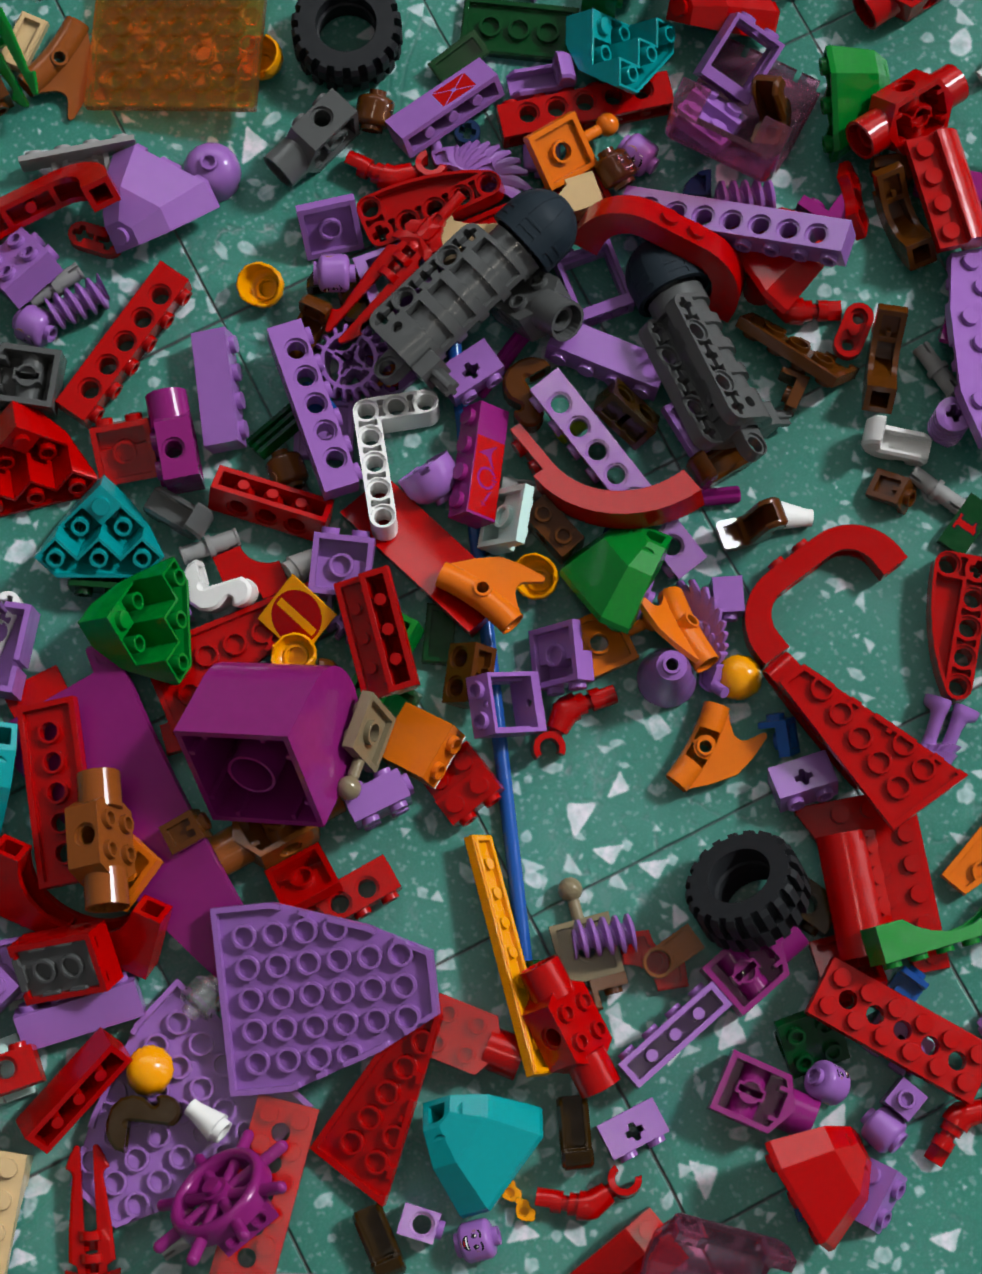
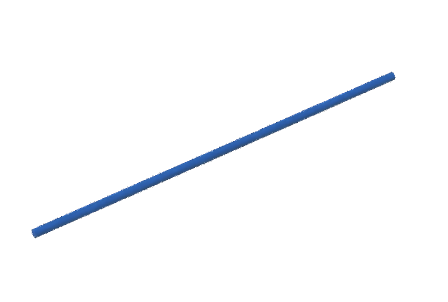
M456 342L447 350L448 360L462 352L461 344ZM461 403L457 407L454 406L457 439H459L461 427L460 416L463 407L468 406V404L463 405ZM468 526L470 553L475 558H485L486 552L477 548L481 528L475 529ZM488 621L479 630L481 644L497 649L494 625ZM496 652L494 672H499V664H498L497 652ZM492 685L498 727H506L501 685ZM507 737L492 738L496 778L505 788L500 793L502 798L499 800L511 910L526 963V961L533 959Z

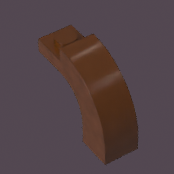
M897 161L873 171L875 191L872 192L875 207L882 227L899 259L910 271L937 261L932 235L921 224L912 206L904 166Z
M878 304L866 357L862 390V410L892 414L897 392L899 355L908 317V307Z

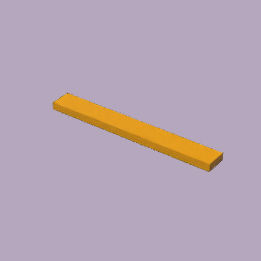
M469 835L464 838L525 1074L526 1077L547 1076L552 1073L522 1017L530 996L519 973L527 967L491 835Z

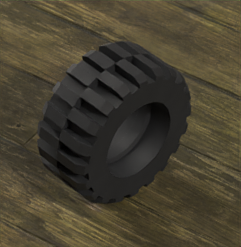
M395 0L297 1L295 5L296 12L292 14L291 34L297 61L301 62V68L305 74H312V79L315 83L322 85L325 82L327 83V89L333 88L335 91H337L338 87L344 88V92H353L354 87H360L362 91L369 89V83L373 81L375 84L383 81L384 72L390 74L393 71L395 61L400 58L401 45L403 44L401 15L398 12ZM352 15L369 22L375 32L371 40L363 47L354 51H337L328 47L320 39V33L325 25L337 17Z
M748 830L743 831L741 835L737 833L727 835V839L723 841L719 839L712 843L713 847L707 851L705 849L699 855V862H694L690 869L692 876L687 877L685 885L687 889L685 898L689 905V910L706 937L711 942L716 943L718 947L725 950L731 948L734 952H744L745 949H749L750 952L760 951L762 946L767 945V947H771L777 944L776 940L781 937L785 939L791 934L793 926L798 927L803 917L801 914H806L810 903L808 899L811 896L810 880L791 846L786 844L781 837L777 835L772 836L769 832L759 831L756 834L755 831ZM756 880H767L763 888L754 896L744 901L729 903L733 894L742 886Z

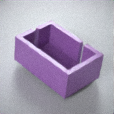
M0 601V619L9 624L11 618L5 617L7 611L17 615L0 656V698L21 701L27 677L22 669L29 668L41 614L31 604L5 601V604ZM2 622V625L0 624V642L5 639L8 632L4 622Z

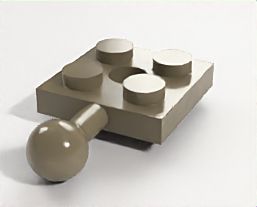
M362 690L359 700L354 705L350 725L343 735L342 747L350 754L353 760L347 776L339 780L337 791L338 795L347 801L356 799L361 793V784L358 779L362 769L368 773H376L378 771L396 721L393 714L374 692Z
M573 877L563 879L559 883L558 893L563 900L568 902L572 921L549 926L548 929L555 954H558L568 976L573 981L588 982L589 980L623 972L624 967L618 946H616L615 955H611L608 948L604 947L601 957L598 956L595 950V954L592 957L583 958L578 955V959L575 960L571 934L574 921L579 919L583 928H585L588 918H592L595 926L598 925L599 917L604 916L608 925H610L611 919L608 911L584 917L579 900L582 894L581 883Z

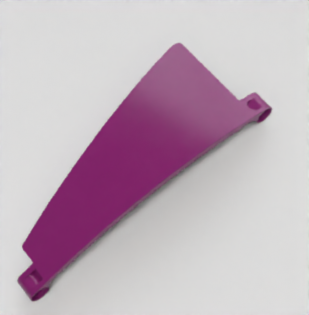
M89 646L85 651L94 673L45 701L72 695L78 697L87 769L109 767L120 770L122 802L132 813L134 821L133 834L163 861L161 867L136 901L139 902L144 894L173 906L167 932L217 979L210 908L243 905V902L208 839H203L184 851L172 855L158 827L192 809L158 740L129 673L119 668L92 646ZM17 717L15 719L10 720L8 723L18 724ZM54 724L49 725L45 730V738L48 741L56 736L57 728ZM18 727L14 766L25 778ZM54 754L49 759L48 764L52 771L60 766L61 759L58 754ZM58 784L53 789L52 795L55 801L60 800L64 796L65 790L62 784ZM63 814L59 818L65 824V814Z

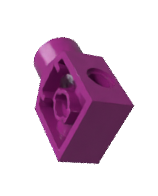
M168 387L148 393L145 396L151 429L150 439L156 458L160 459V461L155 462V468L161 486L167 487L168 490L175 494L206 489L186 389Z
M793 926L789 936L785 939L781 937L776 940L777 944L771 947H767V945L760 947V951L750 952L749 949H745L744 952H734L731 948L729 950L723 949L703 966L699 972L708 982L712 981L733 1004L731 1008L741 1018L790 975L787 963L809 945L807 938L798 927Z
M734 1049L729 1053L706 1109L762 1134H768L776 1128L792 1135L811 1130L821 1101L793 1088L791 1074Z

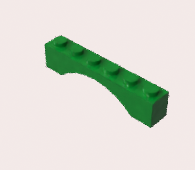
M982 906L963 924L948 931L921 928L903 919L860 930L870 967L883 965L884 970L903 966L901 959L909 957L910 962H916L929 958L928 951L936 950L938 955L955 950L954 944L958 942L962 943V947L981 942L979 936H982Z

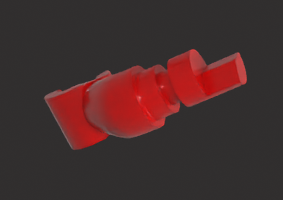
M352 150L347 154L344 163L357 168L356 176L365 180L370 178V182L376 184L379 190L416 177L447 172V165L440 164L434 170L424 168L428 166L426 150L418 154L414 166L411 163L397 165L386 163L384 165L378 162L374 164L375 161Z
M746 277L743 287L745 299L753 305H766L763 295L750 277ZM798 297L784 314L778 309H771L784 323L790 325H803L804 322H812L813 318L817 322L841 321L842 313L841 301L816 300V303L812 304L811 300H804L803 297Z
M613 684L601 689L597 687L586 691V695L582 693L575 695L569 693L560 697L553 704L546 725L549 728L548 732H543L536 736L531 743L530 751L534 760H537L542 755L540 745L543 740L554 742L557 748L556 754L564 756L566 745L562 736H567L575 722L581 720V716L588 714L589 709L597 711L618 703V697Z
M974 1099L970 1105L956 1101L946 1109L941 1116L944 1120L939 1126L942 1130L940 1134L936 1132L930 1141L931 1144L924 1154L925 1158L940 1167L943 1166L956 1145L953 1143L955 1138L960 1139L963 1132L967 1133L971 1127L982 1123L981 1099Z
M614 1165L609 1171L608 1183L606 1185L600 1183L587 1191L580 1190V1193L570 1192V1196L564 1195V1191L537 1187L535 1206L550 1208V1213L561 1214V1211H567V1215L575 1216L578 1221L595 1220L615 1203L613 1198L630 1199L634 1197L640 1190L642 1175L634 1178V1184L630 1188H620L615 1182V1177L619 1170Z

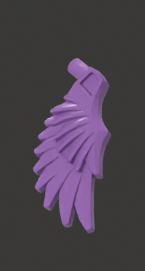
M439 139L430 145L431 158L436 168L443 164L447 165V170L494 171L499 175L504 185V195L510 199L521 193V191L533 189L526 181L518 177L529 175L527 169L517 166L521 164V159L510 157L512 156L511 151L501 150L499 144L491 146L489 141L481 144L479 140H475L473 143L468 141L461 147L459 145L442 147L441 140ZM488 183L483 188V191L492 192L497 187V184Z
M695 579L688 581L689 587L683 580H679L676 583L677 586L683 590L693 615L699 620L701 630L719 656L716 664L708 670L699 673V685L705 691L725 698L729 694V688L720 683L722 668L724 667V664H721V662L728 654L726 650L729 644L725 643L728 632L724 631L727 621L722 620L723 609L717 608L718 597L710 596L709 587H702L700 590Z

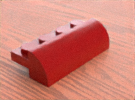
M954 128L936 129L934 134L905 140L903 147L937 253L958 248L965 251L982 247V206L957 130Z
M385 565L359 573L357 577L334 583L361 692L362 690L374 692L381 699L394 694L400 695L420 687L390 566Z
M860 829L818 837L816 842L840 960L847 961L868 957L860 930L893 921L874 829Z

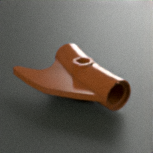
M66 16L50 43L28 66V69L36 71L39 94L58 92L66 97L67 119L72 121L84 104L94 82V67L88 35L89 27L74 17ZM55 58L60 59L62 63L56 62ZM20 73L16 77L18 83L29 96L35 97L36 95L32 94L22 73Z

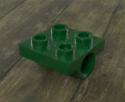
M805 1010L774 1021L776 1029L774 1032L775 1038L786 1062L788 1072L792 1075L793 1079L806 1075V1072L819 1060H828L836 1064L851 1058L845 1036L804 1013Z

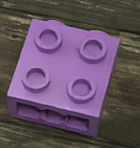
M20 227L0 245V291L18 309L30 302L39 291L54 281L63 271L56 261L60 258L59 255L49 244L46 245L35 231L29 234L23 227Z
M390 767L383 768L373 774L375 779L363 784L362 780L359 781L361 793L356 799L350 801L343 799L357 830L364 828L365 831H369L381 825L382 818L390 814L395 818L409 811L408 806L412 804L411 795L415 794L407 773L401 775L398 768L393 770Z

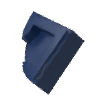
M711 169L702 170L690 178L685 184L682 194L711 198Z

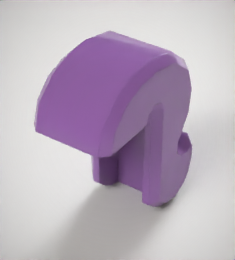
M555 51L552 64L514 69L506 76L510 99L520 101L529 99L534 94L545 93L549 95L558 93L563 88L574 87L577 83V75L572 56L564 51Z

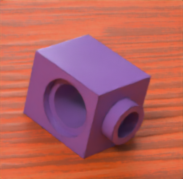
M742 575L712 577L709 583L710 596L718 597L717 608L723 609L722 620H726L727 623L738 621V617H742L745 612Z
M900 1077L889 1088L879 1103L889 1107L905 1122H909L929 1097L905 1077Z
M405 1202L396 1234L433 1245L434 1239L441 1240L446 1221L440 1220L442 1216L440 1212ZM418 1215H426L430 1218L432 1225L427 1233L421 1234L414 1229L413 1221Z

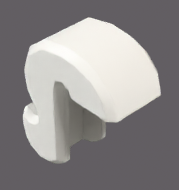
M875 415L866 420L861 446L866 453L886 460H902L906 465L923 466L927 464L932 444V438L928 434L886 425L887 416Z
M193 560L184 571L189 586V604L199 611L219 613L226 610L231 603L234 607L245 608L254 604L258 598L259 591L257 585L250 579H245L242 576L209 586L203 561Z

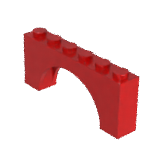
M7 834L2 835L0 838L1 917L35 932L105 919L79 913L61 903L48 890L39 889L38 877L32 862V845ZM144 894L131 913L118 918L105 919L122 970L145 980L159 961L173 906Z

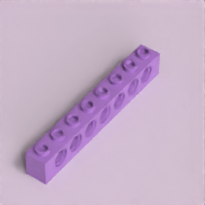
M630 185L626 186L623 194L644 197L669 209H673L680 215L700 223L717 233L734 249L743 253L753 251L763 253L769 257L783 256L790 257L799 262H806L808 260L820 262L829 267L835 265L846 267L856 237L852 220Z
M558 367L529 389L532 395L529 401L539 414L545 411L551 420L547 424L557 437L563 434L570 444L566 448L577 461L582 458L588 468L584 471L594 484L600 481L606 490L612 491L635 490L651 486ZM554 399H566L569 404L568 409L563 413L555 412L551 407ZM576 421H581L587 426L586 434L581 437H576L570 432L571 424ZM593 445L603 446L606 451L605 457L601 460H593L588 453L590 447ZM613 468L622 470L624 480L619 484H612L607 478L609 470ZM678 519L661 524V528L658 531L673 537L672 539L677 540L680 545L678 554H666L661 569L669 579L675 576L679 580L706 559L707 555Z

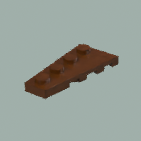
M753 312L740 316L735 327L743 331L742 334L746 338L767 346L768 352L789 360L794 369L814 376L815 381L823 387L833 388L855 379L860 369L852 364L846 368L836 363L837 356L828 351L825 354L810 349L811 343L801 337L785 336L787 333L786 329Z

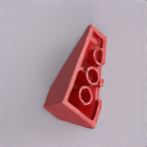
M646 1207L569 1274H669L688 1255L650 1207Z

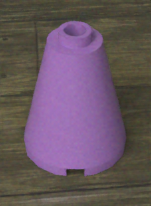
M672 648L658 649L648 654L642 660L637 672L638 688L645 700L666 709L678 707L688 701L694 693L697 685V673L688 658L678 650Z

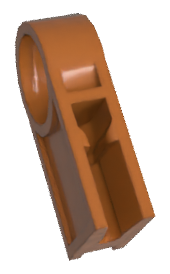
M687 923L654 948L649 949L642 960V967L649 977L662 979L705 947ZM660 951L668 956L669 968L666 973L655 974L648 969L646 960L650 953Z

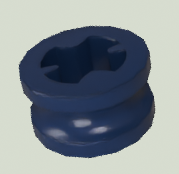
M469 119L455 128V141L460 147L468 141H471V143L475 140L480 141V127L476 121ZM469 128L475 136L470 135V139H465L463 133H465V129Z

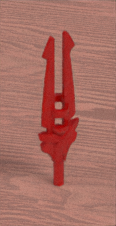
M457 190L438 213L435 212L421 220L411 219L404 224L405 230L395 231L391 236L400 242L397 245L388 244L369 267L342 307L331 309L325 331L330 333L383 275L389 280V283L339 337L338 342L343 344L361 336V327L370 319L374 310L419 268V262L422 259L426 262L443 246L441 238L447 223L446 221L465 201V195ZM396 259L402 263L403 267L396 262Z
M98 1144L93 1145L97 1230L85 1231L81 1149L79 1145L74 1146L66 1165V1170L72 1174L69 1263L77 1267L78 1273L66 1270L65 1274H121V1268L108 1271L109 1263L116 1260L112 1221L103 1175L106 1168L109 1167V1163ZM92 1250H97V1251H98L97 1253H94V1254H86V1252H88V1251H92Z

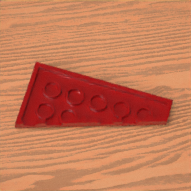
M274 596L191 629L192 666L180 685H172L150 678L173 735H175L173 731L210 667L218 662L260 663L271 653L272 645L279 638L258 617Z
M801 665L779 681V686L892 832L967 778L968 774L950 765L943 757L919 744L915 738L878 713L875 714L863 706L862 702L835 687V684L807 665Z
M442 1014L437 1015L383 1051L375 1054L310 1146L314 1153L382 1207L386 1205L443 1019Z

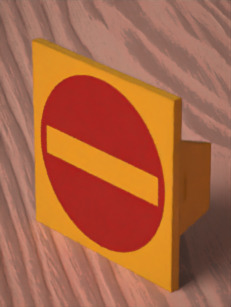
M292 574L258 619L278 638L282 635L296 632L305 634L315 643L337 614Z

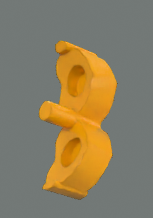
M512 1180L502 1194L503 1198L510 1202H516L517 1218L526 1222L534 1221L536 1210L531 1207L529 1200L522 1198V1190L516 1187V1182Z

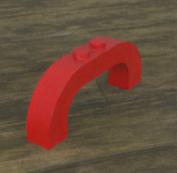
M79 162L64 166L0 197V240L17 231L20 227H25L75 202L88 201L95 213L121 200L120 193L106 168L98 162Z
M633 195L611 196L594 203L586 210L577 224L575 245L597 256L605 241L614 235L633 234L642 237L701 268L708 275L712 284L707 292L710 299V310L716 312L721 320L729 322L737 308L744 287L745 272L739 255L724 238L700 223L680 215L675 210L644 197Z
M851 524L827 529L810 541L804 538L792 547L793 553L786 559L780 556L768 566L770 571L752 589L742 617L744 641L755 662L763 670L789 648V645L778 633L772 621V606L780 596L824 563L839 556H850L861 560L869 567L877 579L881 581L906 561L908 557L903 550L884 533L867 526Z

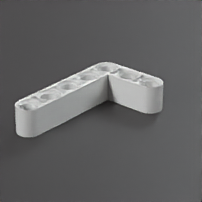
M429 389L364 398L357 401L353 407L371 532L377 540L389 541L398 533V522L384 434L435 425L440 418L439 399L437 394ZM424 406L432 407L431 409H428V410H422V409H421V408L424 407ZM394 411H401V412H402V413H400V414H398V415H393V414H391V413L394 412ZM366 415L373 416L370 419H362V417ZM370 441L377 442L374 445H366V443ZM374 467L382 468L376 472L369 471ZM379 493L385 494L382 498L373 497ZM381 520L390 521L386 525L377 524Z

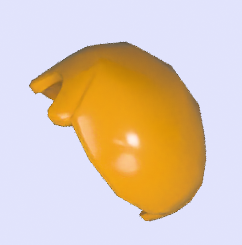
M267 34L261 38L252 37L248 45L242 50L240 56V63L244 73L257 81L273 78L281 70L284 61L282 48Z
M260 261L245 265L239 272L236 282L240 298L248 304L262 309L270 308L278 303L283 296L285 285L281 273L276 268Z
M535 552L524 554L515 561L545 577L543 584L520 585L517 591L523 597L531 600L546 599L556 590L559 574L550 558Z
M292 632L282 635L271 647V663L315 665L317 660L315 643L305 634Z
M740 654L732 655L721 662V664H724V667L722 668L720 683L729 688L727 698L737 701L745 700L758 693L761 688L763 674L757 662L749 656Z
M145 1045L142 1048H138L131 1055L133 1061L126 1067L128 1085L137 1094L147 1097L164 1092L173 1077L174 1066L172 1057L164 1048L155 1045Z

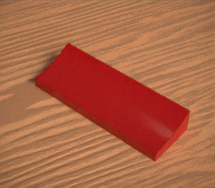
M391 481L398 533L389 541L376 539L375 549L473 638L489 620L462 600L436 587L435 584L445 562L454 563L475 557ZM364 492L341 510L340 514L355 530L370 531V538H375L371 532L366 494ZM379 493L373 497L382 498L385 494ZM381 520L377 524L386 525L390 521Z

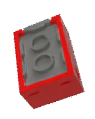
M105 919L26 933L7 947L10 958H13L11 962L21 992H25L23 998L26 1006L107 992L124 977Z

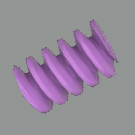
M754 179L751 188L747 180H742L740 188L736 180H731L728 189L724 181H719L715 189L714 199L776 208V193L771 179H766L763 187L759 179Z
M96 273V283L88 277L85 278V288L78 282L74 283L75 293H72L67 287L63 288L64 298H61L56 292L53 293V303H50L44 297L56 324L63 330L67 328L66 319L74 325L77 324V314L84 320L88 319V309L95 315L99 314L98 304H101L106 310L109 309L110 298L98 273Z
M956 397L944 398L939 402L927 423V431L932 440L947 448L956 445L969 428Z
M628 913L624 914L622 923H620L616 915H612L610 925H608L604 916L599 917L597 926H595L592 918L587 919L585 928H583L579 919L574 921L571 934L575 960L578 959L579 950L583 951L586 958H590L591 950L595 949L598 956L601 957L604 947L608 948L611 955H615L616 946L619 945L625 954L629 944H632L637 952L635 926Z

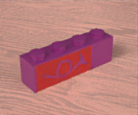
M482 400L463 407L460 416L461 427L456 445V466L453 469V478L456 480L449 498L448 518L475 529L495 523L509 419L508 411Z

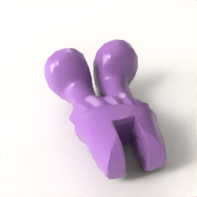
M927 693L924 696L923 702L930 710V717L925 734L919 744L931 752L937 753L952 765L953 761L958 757L955 753L962 748L956 745L964 726L967 723H975L980 713L968 706L955 703L941 744H937L940 730L952 705V701Z

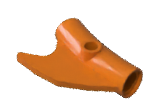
M497 556L473 558L454 563L445 562L437 577L435 586L462 600L487 618L503 634H507L523 619V614L520 612L515 593L517 588L522 584H543L545 577L520 563Z
M671 586L663 589L657 597L658 606L644 597L640 607L643 615L663 639L688 658L696 673L704 672L716 664L719 656L701 630L699 620L693 615L680 587Z
M704 701L689 740L665 776L683 792L712 785L737 776L754 758L767 739V734L761 733L748 740L738 739L731 727L729 718L730 708L716 702ZM700 746H707L709 752L701 751Z

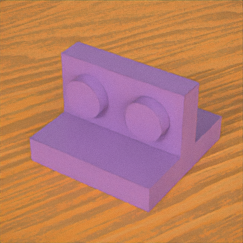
M353 193L295 206L307 261L319 259L322 254H342L365 249Z

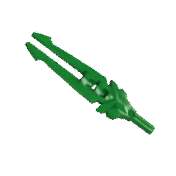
M0 7V49L7 46L32 94L39 95L36 71L28 69L12 27L2 7ZM0 51V73L12 88V100L22 107L28 108L29 102Z

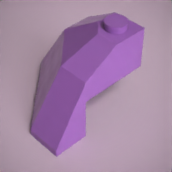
M139 143L115 152L112 155L108 173L120 193L121 200L103 208L104 227L117 254L166 234L220 207L208 179L198 174L194 176L182 170L181 165L164 156L161 158L148 152V148Z

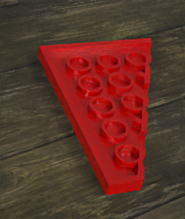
M864 795L806 805L800 810L793 811L794 816L800 820L815 843H817L816 838L860 829H874L888 900L891 905L892 920L903 919L921 928L942 931L917 814L892 832ZM936 950L928 951L929 958L916 962H910L909 957L907 958L909 963L922 973L950 968L947 952L937 955Z

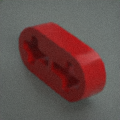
M78 221L70 226L68 237L75 249L106 259H114L121 255V253L117 254L114 246L106 250L105 245L99 242V240L106 243L110 241L105 227L85 221ZM83 230H86L88 237L93 238V240L83 238L79 242L76 234H81Z

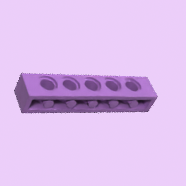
M299 318L267 328V341L324 501L359 491V480L363 479L358 462H352L350 453L353 452L349 436H343L340 425H343V419L339 408L333 409L330 398L334 397L329 381H323L320 371H324V367L319 353H313L311 344H314V339L310 327L304 328L302 319ZM298 350L301 351L304 354V356L299 359H294L289 356V353L291 351ZM303 377H309L314 382L309 386H303L298 380ZM312 404H318L323 407V410L319 413H312L308 410V407ZM322 431H328L333 437L330 440H321L317 435ZM337 458L342 461L343 465L338 468H332L327 464V461Z

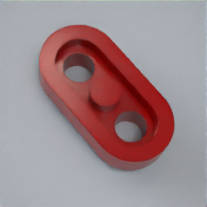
M854 303L846 309L832 345L833 351L838 358L850 361L857 358L861 353L874 321L873 311L868 305ZM860 317L863 323L856 324L853 322V318ZM849 343L851 344L852 349L845 350L842 347V344Z

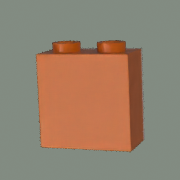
M405 702L396 717L382 760L388 766L394 769L398 768L400 772L407 773L408 776L436 789L456 753L460 750L466 736L453 724Z

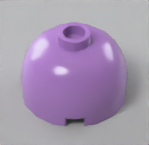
M207 142L191 150L184 161V171L194 176L198 174L208 179L218 203L228 200L238 190L242 171L236 155L228 147L220 143Z
M445 450L427 460L422 466L416 467L407 473L398 483L403 492L415 503L427 505L435 502L439 506L450 498V491H452L456 480L453 478V469L456 466L455 460Z

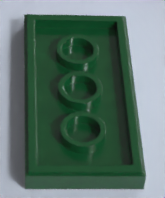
M465 0L460 39L474 29L491 52L487 57L553 63L555 51H564L570 54L565 44L566 16L579 13V8L508 0Z

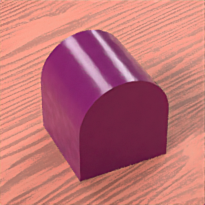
M218 662L208 669L173 732L212 820L325 826L339 797L337 791L338 782L342 777L347 776L353 760L350 754L342 747L344 732L350 725L353 717V708L358 698L354 684L343 668L330 665Z

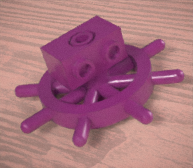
M246 1129L242 1132L236 1148L226 1149L208 1159L203 1154H196L193 1158L196 1168L181 1184L175 1197L161 1199L157 1202V1209L160 1212L170 1211L173 1228L154 1243L153 1250L161 1254L182 1237L187 1244L191 1245L186 1258V1263L191 1267L199 1263L205 1247L218 1245L228 1257L232 1256L279 1217L268 1196L285 1193L287 1184L284 1181L272 1182V1172L269 1165L287 1151L288 1143L285 1140H279L259 1156L255 1151L249 1149L254 1139V1133L252 1130Z

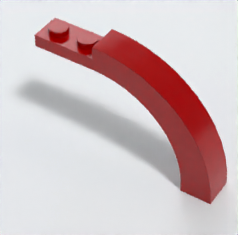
M520 423L510 429L514 440L511 442V446L520 458L525 456L529 461L527 465L534 474L533 477L541 495L545 494L560 511L585 523L614 529L647 528L677 520L705 505L701 488L684 469L667 480L645 488L625 491L598 489L582 484L563 473Z

